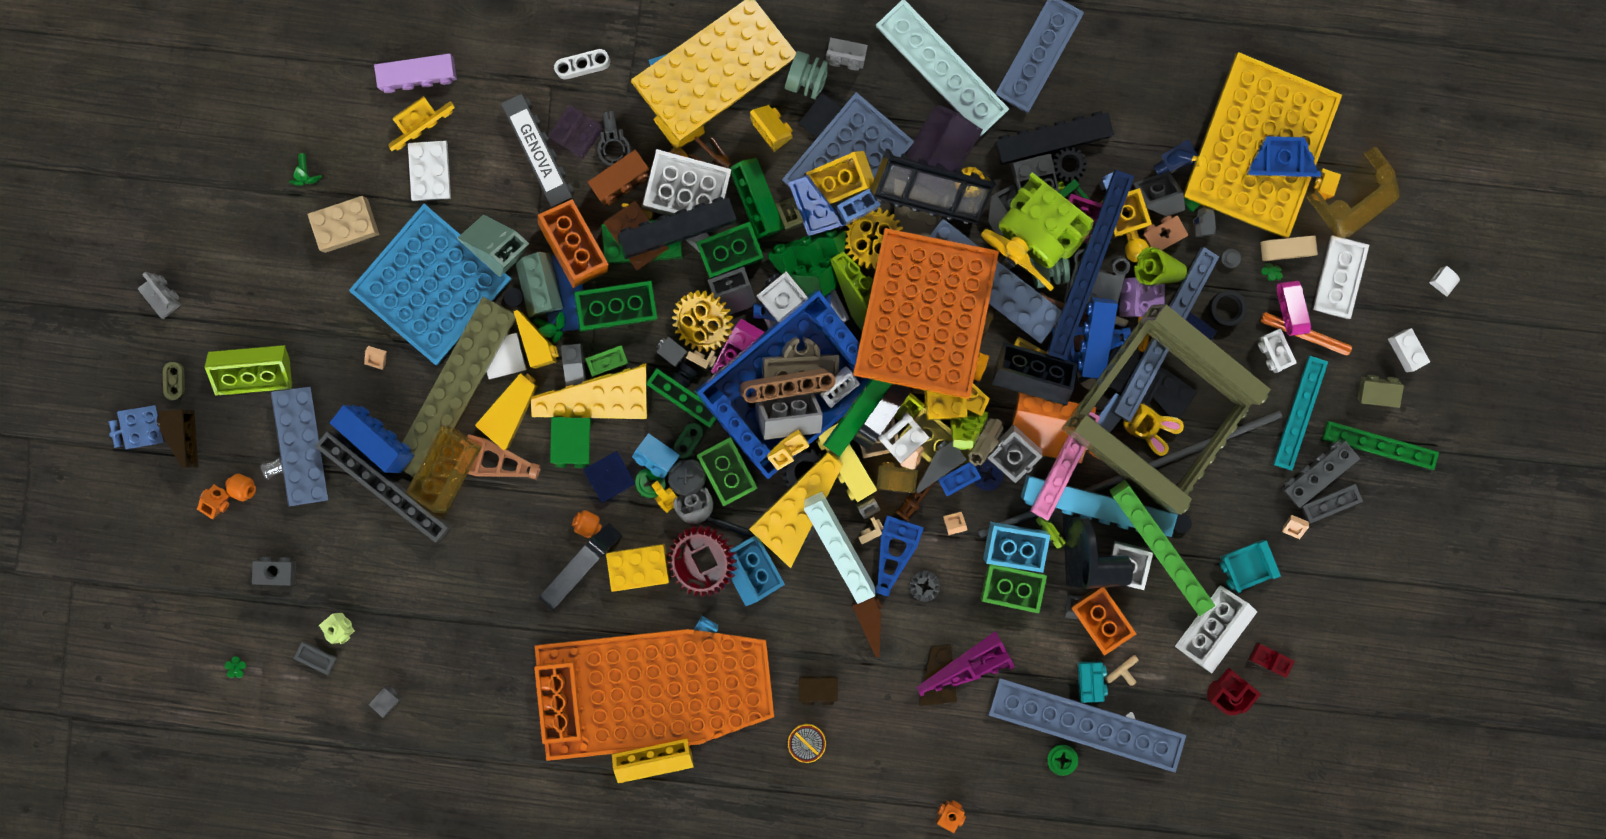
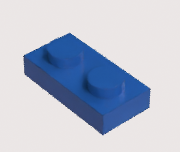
M968 462L942 476L938 481L946 496H949L981 479V476L975 465Z

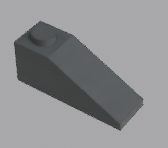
M562 345L561 352L566 386L581 384L583 381H586L583 345Z
M945 440L937 446L939 450L933 455L915 489L917 493L923 491L966 460L961 451L953 447L952 440L950 442Z

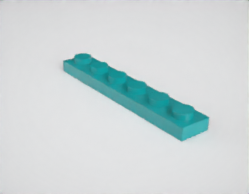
M1308 356L1272 465L1293 471L1328 361Z

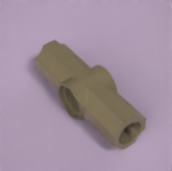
M990 419L984 426L974 447L968 454L969 461L972 464L982 465L999 442L997 439L1003 430L1000 420Z

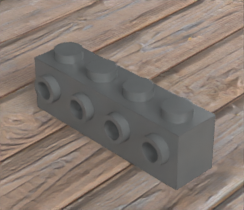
M1336 440L1329 446L1330 450L1325 454L1322 452L1314 458V463L1310 466L1307 464L1299 470L1300 474L1295 478L1291 477L1284 482L1285 486L1282 490L1297 507H1302L1360 460V457L1346 441Z

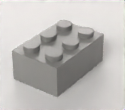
M814 393L756 402L755 416L764 440L787 437L798 429L802 435L821 433L823 414Z

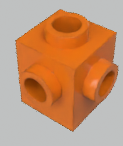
M214 484L209 490L205 489L202 492L197 510L214 519L220 512L224 513L230 505L228 503L230 496L226 490Z
M946 800L945 804H941L937 810L938 817L936 823L955 833L957 827H961L966 818L962 805L954 800L952 802Z

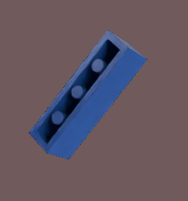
M1091 297L1090 303H1087L1086 314H1088L1087 322H1084L1083 333H1085L1084 340H1081L1080 352L1082 354L1081 359L1077 361V370H1079L1082 377L1099 378L1107 367L1118 307L1117 302L1113 299Z

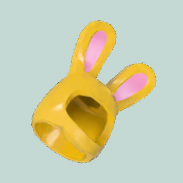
M1145 404L1139 405L1131 422L1123 421L1127 432L1138 438L1145 439L1152 451L1159 456H1164L1169 450L1168 444L1157 435L1159 429L1179 434L1184 428L1183 421L1180 419L1160 416Z

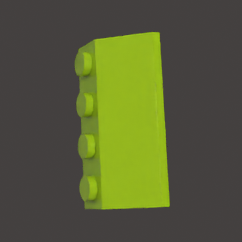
M285 345L208 352L205 370L215 396L292 389L290 359Z

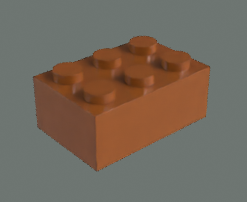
M635 149L589 180L588 184L604 206L607 204L610 206L618 201L617 197L620 195H627L634 190L633 186L640 183L641 185L648 181L650 170Z

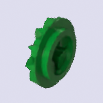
M648 468L641 470L636 476L634 483L636 484V490L639 491L641 496L648 497L649 499L658 496L654 488L652 489L650 486L644 487L647 479L649 481H658L665 489V479L655 476Z
M1065 744L1056 745L1050 750L1047 757L1049 768L1057 775H1069L1078 765L1077 753L1072 747ZM1064 752L1065 758L1070 761L1064 762L1061 768L1060 761L1055 758H1061Z

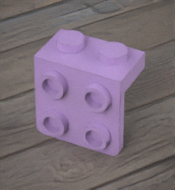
M1136 277L1124 278L1120 293V317H1143L1151 305L1164 304L1165 284L1147 286L1140 283Z

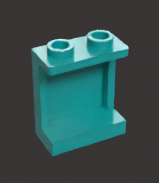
M1267 540L1257 541L1220 556L1221 562H1219L1223 573L1226 572L1228 580H1226L1227 585L1235 593L1242 592L1241 590L1268 579L1281 577Z

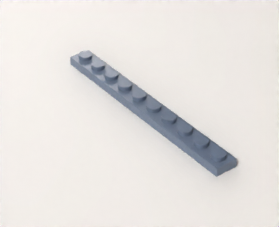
M1205 247L1200 248L1185 279L1182 281L1169 305L1170 308L1185 320L1219 259V256ZM1153 337L1112 411L1113 414L1126 422H1131L1169 351Z

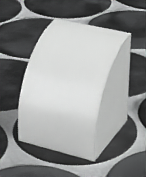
M1444 266L1437 271L1429 283L1445 296H1448L1460 279L1452 269Z

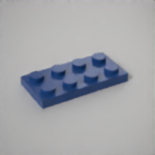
M551 255L563 309L548 313V322L556 324L557 315L562 311L565 316V326L560 331L579 330L573 294L574 292L584 291L583 284L573 288L556 256Z

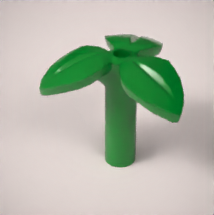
M298 154L299 166L294 171V179L296 180H289V183L304 186V183L311 185L318 182L322 175L309 177L307 174L306 154Z
M560 311L556 318V324L536 317L534 324L540 326L538 331L545 337L551 338L553 336V343L556 344L563 336V332L560 329L565 326V316Z

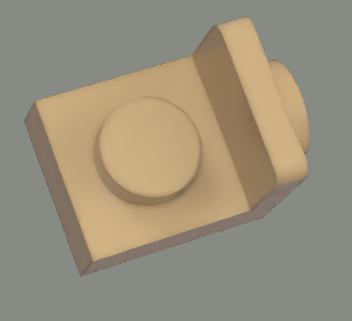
M696 350L694 353L689 351L686 356L688 360L705 369H708L709 366L712 368L717 359L715 357L716 352L713 350L707 360L704 359V354Z
M870 518L875 529L871 530L869 527L860 532L861 536L858 538L861 544L882 535L881 530L884 528L879 519Z

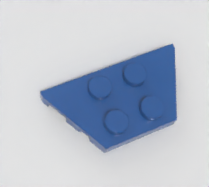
M1267 136L1264 137L1247 171V175L1321 177V172L1315 166L1313 161L1315 159L1308 149L1305 137Z

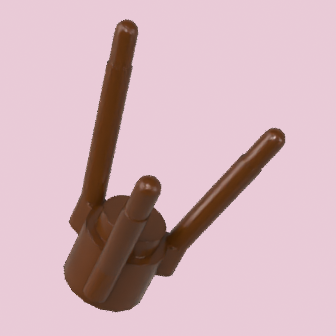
M695 137L699 145L714 159L712 161L713 165L724 168L731 166L730 158L725 155L714 137L710 139L720 153L718 156L703 141ZM690 153L688 154V157L692 159L705 162L702 159Z

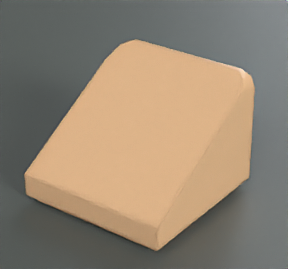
M920 446L900 465L912 470L920 464L924 450L923 446Z

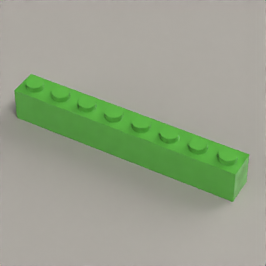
M1126 479L1109 491L1199 617L1215 607L1211 597Z

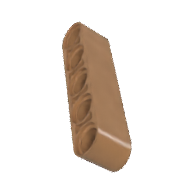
M815 369L745 381L740 384L738 391L747 402L755 403L829 390L834 387L836 380L833 374L826 369ZM828 376L827 380L821 383L822 378ZM809 379V383L803 386V381ZM787 382H790V387L788 389H784V385ZM769 385H772L771 390L769 392H765V388ZM753 388L752 394L746 396L747 390Z

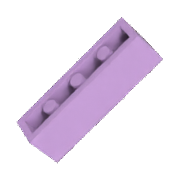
M451 54L374 64L377 88L384 91V93L395 92V89L398 88L412 90L414 86L419 85L431 87L433 83L446 85L451 84L453 80H457L454 57Z

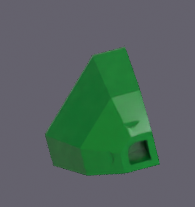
M834 228L812 236H805L799 240L776 245L767 255L781 274L787 271L805 295L809 296L815 290H819L825 297L835 289L838 282L830 259L841 252H845L846 232L845 230Z

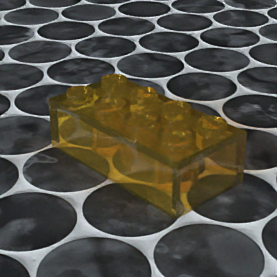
M441 426L406 494L433 512L447 513L482 446L455 428Z

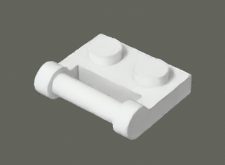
M907 412L902 415L903 418L878 438L900 464L929 439V436ZM909 423L912 428L892 445L889 440Z

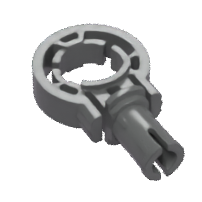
M609 111L610 120L608 112H602L607 141L605 142L604 132H600L601 140L598 144V155L602 162L609 166L624 156L621 155L617 159L607 157V159L611 160V163L607 162L603 158L601 150L603 149V153L606 155L605 148L609 142H619L623 147V153H625V146H627V155L631 152L629 142L624 138L623 129L619 130L620 140L618 139L615 111ZM610 133H613L614 139L610 138Z

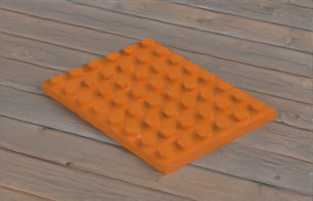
M885 228L853 376L970 399L999 251Z

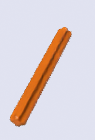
M1267 312L1263 313L1261 323L1277 329L1281 328L1282 331L1286 332L1282 318ZM1310 330L1308 334L1295 335L1346 356L1352 350L1351 345Z

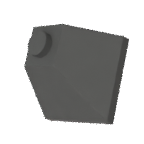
M1169 171L1133 183L1135 189L1140 188L1148 209L1165 216L1185 210L1183 192Z
M1014 184L991 196L988 222L992 230L1001 236L1004 234L999 229L998 224L1010 210L1011 201L1018 194Z

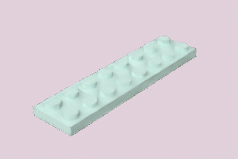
M901 0L876 24L878 30L980 136L1009 110L906 0Z

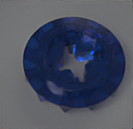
M986 460L982 465L975 466L981 479L974 483L980 489L986 491L994 490L1002 483L1003 472L990 460ZM992 468L991 475L995 480L987 479L983 483L985 476L982 475L981 471L988 472Z

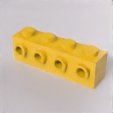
M688 739L612 754L613 771L618 783L694 768Z

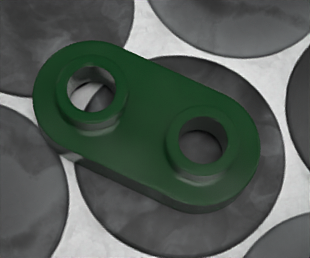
M696 423L688 424L673 447V451L680 455L679 458H687L692 454L703 437L702 427ZM692 429L697 430V435L694 437L690 434ZM682 445L687 447V451L684 453L680 451Z

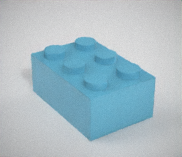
M990 522L983 560L987 564L1043 573L1050 534L1043 530Z

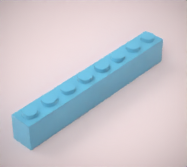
M1026 475L1021 494L1025 504L1033 506L1045 480ZM1066 485L1055 507L1062 509L1064 514L1073 516V513L1081 514V518H1089L1090 520L1092 517L1098 518L1099 522L1110 525V522L1118 523L1117 527L1127 530L1129 527L1135 528L1115 499L1110 496ZM1145 506L1164 534L1172 537L1178 515Z

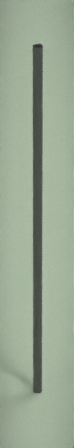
M1279 410L1239 426L1227 439L1282 418V413ZM1212 438L1149 462V464L1154 468H1158L1204 449ZM1117 475L1083 490L1095 493L1124 481L1125 478ZM1027 511L1000 523L1015 525L1038 515ZM989 527L978 531L980 538L988 535Z

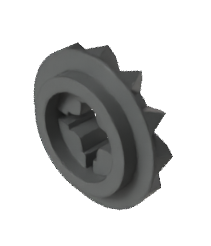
M929 571L918 572L910 581L911 594L914 598L923 602L935 599L940 592L939 579ZM928 578V585L931 588H933V590L926 589V591L922 594V588L919 585H917V583L924 584Z

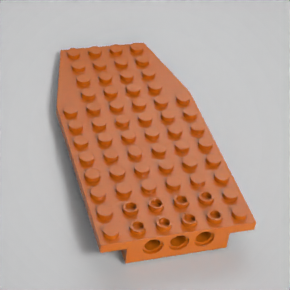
M680 629L535 645L536 666L534 668L542 744H545L546 761L615 754L688 739L689 746L699 745L774 717L767 643L765 639L694 629Z

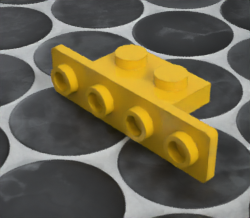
M423 96L394 116L393 120L403 134L388 144L390 150H400L406 145V141L419 137L422 134L421 131L426 127L428 129L432 128L437 124L439 118L449 116L453 112L452 109L455 108L453 103L450 101L437 111H434Z

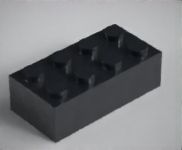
M1003 342L997 358L992 384L1067 406L1074 390L1078 363Z

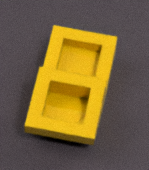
M798 429L776 445L767 455V458L779 470L793 462V456L808 448L809 443Z

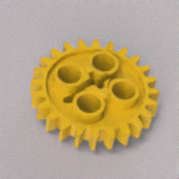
M881 207L878 208L877 212L873 211L855 220L852 225H846L849 231H845L848 236L845 240V243H848L845 246V250H850L847 255L849 257L854 256L852 259L854 262L859 260L858 265L860 267L866 263L867 269L873 265V268L876 270L879 257L877 248L881 246L883 235H881L882 228L889 227L892 230H904L903 227H898L901 223L900 220L894 221L896 216L894 214L889 216L890 212L888 210L882 213ZM876 222H879V225L877 226V229H876V232H875V224H876ZM866 223H870V224H871L870 230L867 231V232H864V231H863V226H864ZM876 235L878 239H874L872 242L870 238ZM861 242H867V247L864 250L858 249Z
M697 290L694 294L690 292L687 296L684 295L676 303L677 307L673 309V312L676 314L672 316V319L677 320L672 324L674 327H678L675 333H681L679 340L685 338V345L691 343L692 349L698 346L699 352L704 348L708 352L711 348L716 350L718 346L721 347L728 340V336L732 333L730 329L734 325L729 322L733 316L727 315L730 309H724L726 302L720 304L721 297L715 300L714 293L707 296L706 291L700 294L699 290ZM700 306H703L706 311H703Z

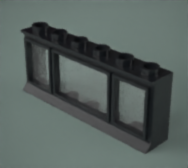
M886 148L870 192L874 199L881 203L886 201L897 207H909L916 212L921 210L932 216H944L951 221L957 219L967 225H979V220L992 189L997 184L988 175L984 180L977 173L971 172L969 176L964 174L959 168H954L951 171L947 170L940 163L932 166L922 158H919L917 162L911 160L906 154H901V157L894 156L890 149Z

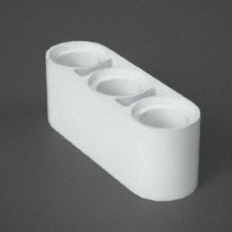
M597 49L559 59L554 65V70L561 79H570L607 69L610 66V58L605 50ZM599 56L606 57L605 62L602 64L597 63L596 59ZM580 61H587L585 68H578ZM561 66H569L568 71L560 73L559 69Z

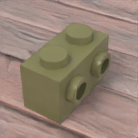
M1367 375V377H1361L1357 399L1363 404L1400 408L1404 385L1398 378L1387 377V380L1379 379V376Z

